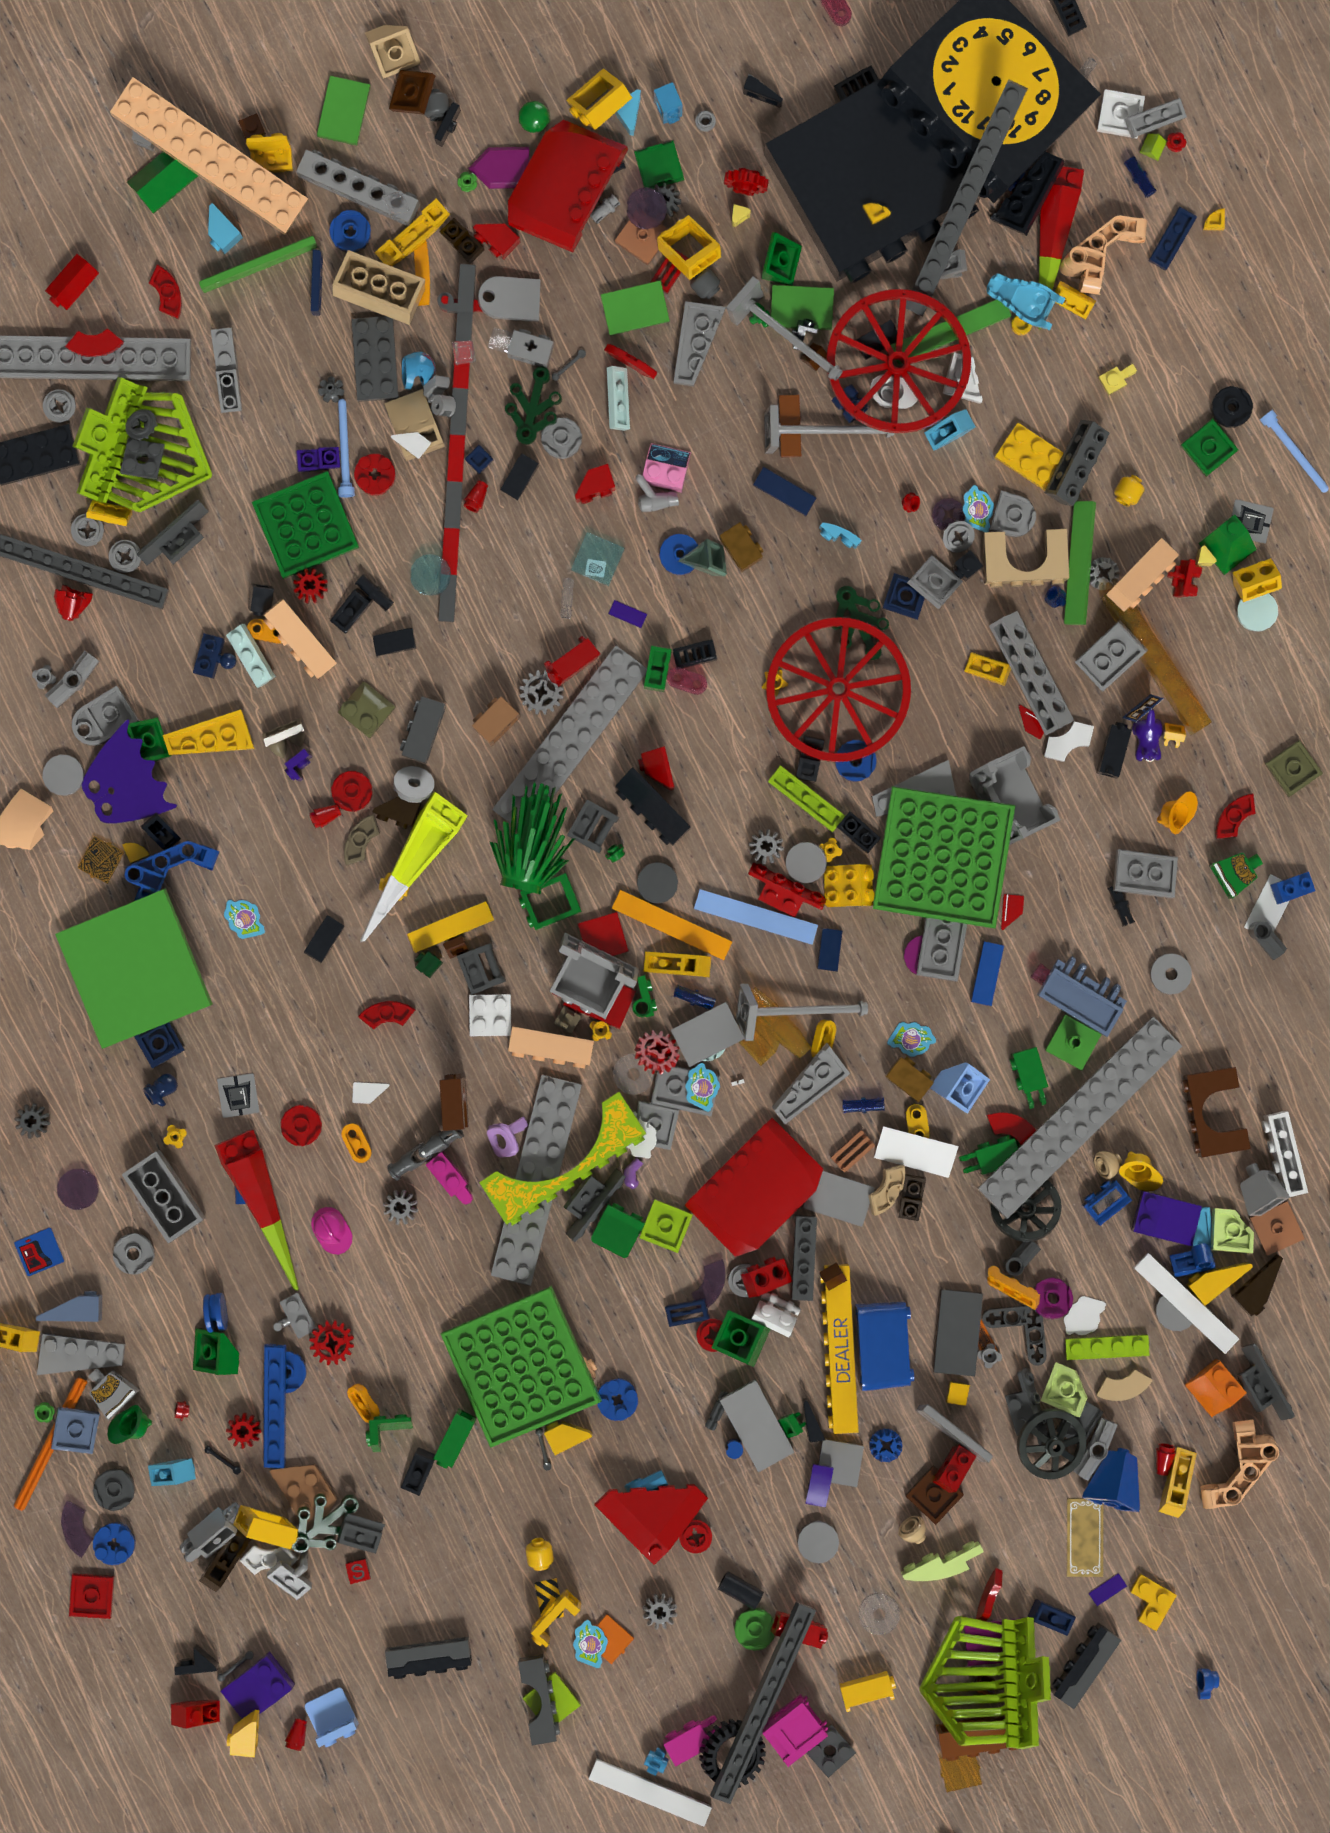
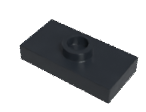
M454 102L451 103L434 136L436 144L443 147L449 133H453L457 126L456 120L461 109L460 105Z

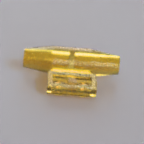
M754 987L751 990L758 1008L779 1007L758 988ZM787 1015L757 1016L754 1041H745L744 1039L739 1042L760 1066L776 1053L779 1043L799 1059L811 1049L798 1026Z

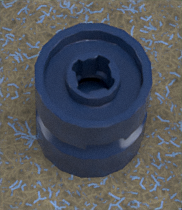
M853 384L843 389L855 406L862 400V398H858L859 392ZM836 396L831 400L838 410H844L843 417L849 424L856 420L843 408ZM868 403L861 409L864 413L870 408Z

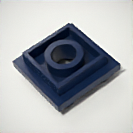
M894 573L882 609L918 620L925 598L907 583L911 578ZM909 591L912 599L908 602L903 601L900 597L901 592Z
M170 1022L134 1036L152 1069L185 1051ZM158 1037L164 1040V1047L162 1049H157L154 1046V1040Z

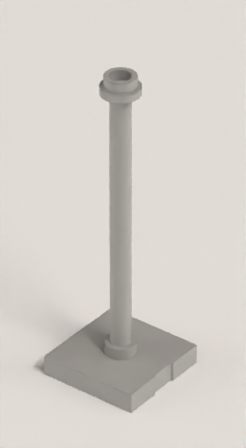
M753 276L726 307L731 322L738 326L750 311L826 370L829 373L828 377L830 379L837 380L843 372L839 365L833 366L756 305L764 294L759 280Z
M770 405L764 412L765 454H773L777 450L781 434H885L886 438L894 436V433L879 431L868 426L781 425L779 423L778 405Z
M740 984L736 1021L745 1041H754L757 1016L858 1013L859 1016H863L868 1013V1004L863 1001H858L856 1005L758 1008L749 984Z

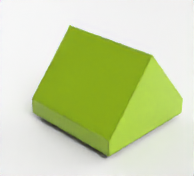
M1148 133L1139 153L1158 161L1166 145V140L1160 134Z

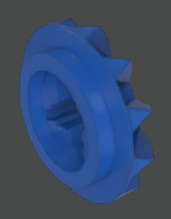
M891 1429L878 1430L870 1439L869 1448L871 1454L881 1462H891L897 1459L902 1452L900 1436ZM880 1439H882L886 1443L893 1439V1441L890 1444L892 1452L888 1451L887 1449L879 1452L883 1447Z

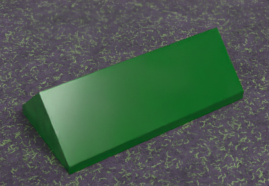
M162 152L128 180L127 184L154 214L194 181L198 175L165 152Z

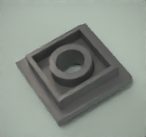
M128 438L120 473L157 480L165 444ZM139 458H148L145 464L138 463Z
M832 1724L828 1726L826 1731L828 1737L807 1752V1755L828 1778L856 1754L855 1750ZM832 1745L835 1747V1752L832 1755H826L824 1748Z

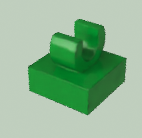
M800 1412L778 1419L787 1438L797 1436L803 1432L802 1428L806 1423L802 1422L799 1424L796 1419L801 1415Z

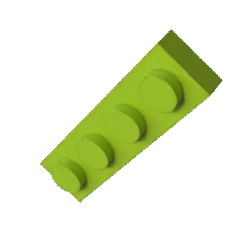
M781 765L768 781L769 784L832 833L845 817L844 814Z
M1147 1334L1066 1338V1360L1150 1356L1149 1337Z

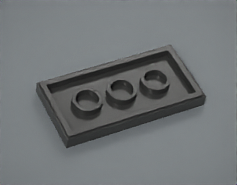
M941 1289L934 1373L975 1377L983 1293Z

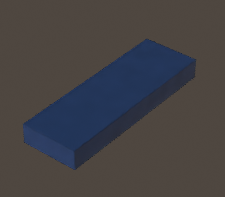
M1179 207L1148 261L1166 271L1197 216Z
M313 250L311 313L313 316L321 315L323 254L320 250Z
M765 467L762 468L753 484L754 487L804 516H807L817 499L815 496Z

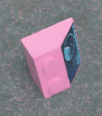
M651 443L643 477L650 486L682 493L691 452Z

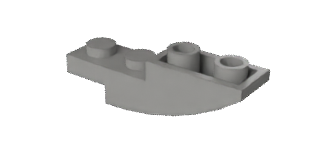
M232 327L211 330L221 413L242 411L238 362Z

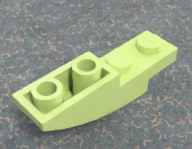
M971 1541L963 1545L962 1550L947 1553L943 1560L940 1559L938 1553L935 1555L929 1553L922 1558L923 1561L917 1564L913 1562L906 1565L901 1574L904 1580L932 1581L948 1578L969 1570L966 1561L984 1551L978 1541L975 1543Z

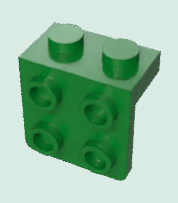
M613 1203V1205L608 1204L591 1237V1241L622 1258H627L645 1222L642 1221V1216L634 1212L630 1215L624 1212V1207Z
M406 1414L395 1415V1418L386 1419V1416H376L374 1420H369V1430L366 1431L368 1447H371L373 1452H381L380 1431L413 1428L411 1417H407Z

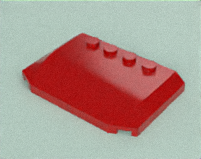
M563 119L545 132L508 200L509 226L573 253L582 237V230L615 168L619 167L624 159L628 147Z
M771 1118L688 1200L685 1206L737 1257L758 1250L816 1192L823 1168Z

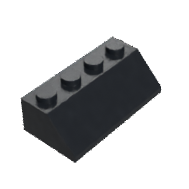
M633 767L615 785L617 789L615 793L623 801L627 799L632 804L630 809L637 816L642 814L646 818L644 823L652 831L656 829L661 834L659 838L664 844L668 845L670 843L674 846L691 829V826Z

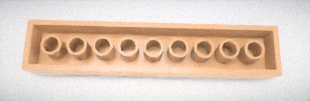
M132 77L110 111L111 116L284 235H286L308 201L307 197L134 77Z

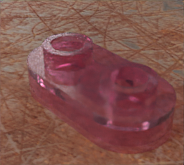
M820 0L835 25L845 26L850 22L852 11L845 0ZM843 11L845 15L839 16L838 12Z
M680 667L672 668L668 672L667 681L674 688L695 695L702 694L707 688V680L701 674ZM678 673L681 675L682 678L680 681L674 680L675 674ZM695 680L701 682L699 688L694 687L693 682Z

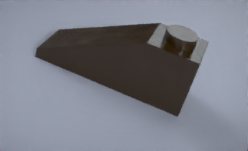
M1276 1254L1231 1296L1248 1315L1253 1316L1255 1314L1257 1316L1265 1309L1264 1305L1268 1301L1283 1260L1280 1255Z
M237 1530L236 1535L218 1550L199 1581L217 1592L224 1584L251 1539L245 1537Z

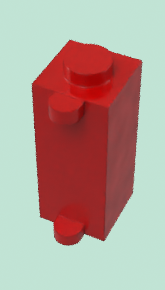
M76 254L46 288L45 292L51 296L48 300L57 308L61 305L65 310H68L99 272L80 255Z
M581 636L578 638L580 644L555 662L551 663L548 660L544 663L551 682L556 683L558 687L599 657L600 652L589 638L585 639V637Z
M776 1611L770 1630L775 1636H781L790 1614ZM812 1621L802 1644L821 1649L828 1639L827 1628L823 1624Z

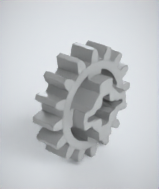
M537 670L536 676L529 673L530 679H523L526 685L520 686L519 689L524 691V693L520 694L519 697L525 698L522 704L523 706L529 705V712L535 709L536 715L540 711L547 715L548 709L554 712V705L560 707L558 699H563L564 696L560 695L559 692L564 691V688L558 687L556 683L551 682L546 670L543 675ZM541 679L540 683L536 686H530L534 681ZM548 681L553 684L555 691L548 688ZM544 684V690L547 693V695H543L542 698L539 699L538 693H536V691H540ZM528 694L535 697V704L529 700ZM548 699L553 700L550 704L543 706V703Z

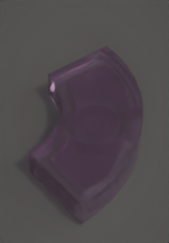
M723 1259L704 1266L705 1275L703 1283L697 1290L692 1292L694 1300L706 1298V1306L708 1308L717 1300L725 1283L726 1273Z
M68 1500L62 1512L61 1526L66 1543L76 1555L82 1558L93 1538L87 1534L84 1528L83 1518L86 1510Z

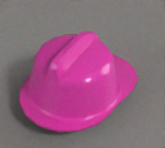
M332 1207L319 1209L314 1214L311 1222L316 1238L325 1251L337 1255L345 1253L352 1244L353 1236L349 1226L338 1210Z

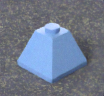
M965 1062L942 1070L935 1078L930 1089L968 1114L990 1079Z

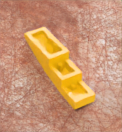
M485 901L408 933L407 937L414 953H417L492 922L494 918Z

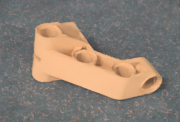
M1121 215L1112 218L1083 242L1072 248L1060 263L1059 269L1061 273L1065 276L1080 278L1079 292L1100 295L1099 292L1105 268L1106 248L1117 240L1130 243H1144L1147 220ZM1113 224L1119 225L1121 231H1117ZM1091 241H1096L1099 248H1095Z
M1254 1420L1232 1422L1239 1467L1226 1483L1205 1484L1200 1487L1203 1508L1214 1509L1237 1505L1270 1463L1278 1458L1279 1449L1275 1439L1269 1434L1256 1435ZM1272 1446L1269 1450H1264L1265 1447ZM1247 1467L1255 1468V1472L1252 1475H1247L1244 1471ZM1229 1490L1237 1491V1495L1234 1498L1226 1496Z

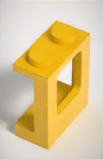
M567 1589L532 1625L531 1634L533 1636L531 1638L537 1645H544L545 1647L549 1645L550 1636L545 1630L565 1608L574 1617L580 1611L581 1602Z

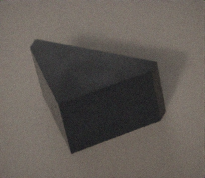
M155 813L141 825V828L163 850L172 847L181 839L161 814Z

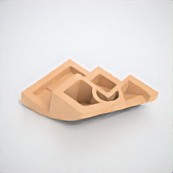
M20 789L0 815V845H5L7 848L19 847L31 850L44 836L40 826L54 812L52 807Z

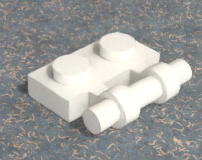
M773 1292L761 1295L760 1298L766 1300L767 1303L761 1300L758 1302L752 1320L789 1338L797 1320L790 1313L798 1316L801 1308L795 1306V1303L790 1300L787 1302L777 1297L778 1295ZM773 1305H776V1306H778V1307L784 1309V1311H781V1310H779V1309L773 1307Z

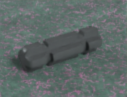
M721 1391L718 1396V1399L724 1397L729 1393L726 1391ZM716 1400L710 1413V1419L708 1418L705 1423V1427L712 1431L716 1429L717 1421H720L724 1412V1408L719 1400Z

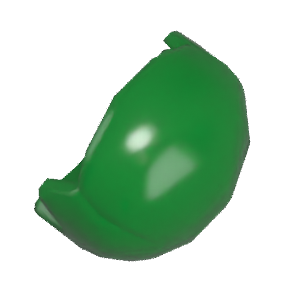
M538 101L525 103L518 113L519 124L530 133L543 131L551 120L549 109L545 104Z

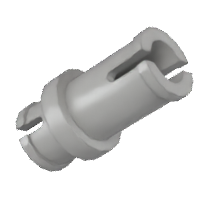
M613 194L607 199L604 198L602 200L603 203L592 211L590 217L596 224L610 212H615V208L620 205V202Z

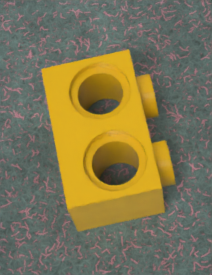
M1271 558L1233 572V584L1243 602L1282 589L1281 574Z

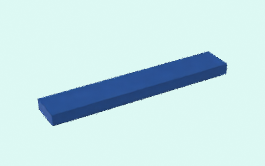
M265 1344L264 1468H285L286 1345Z

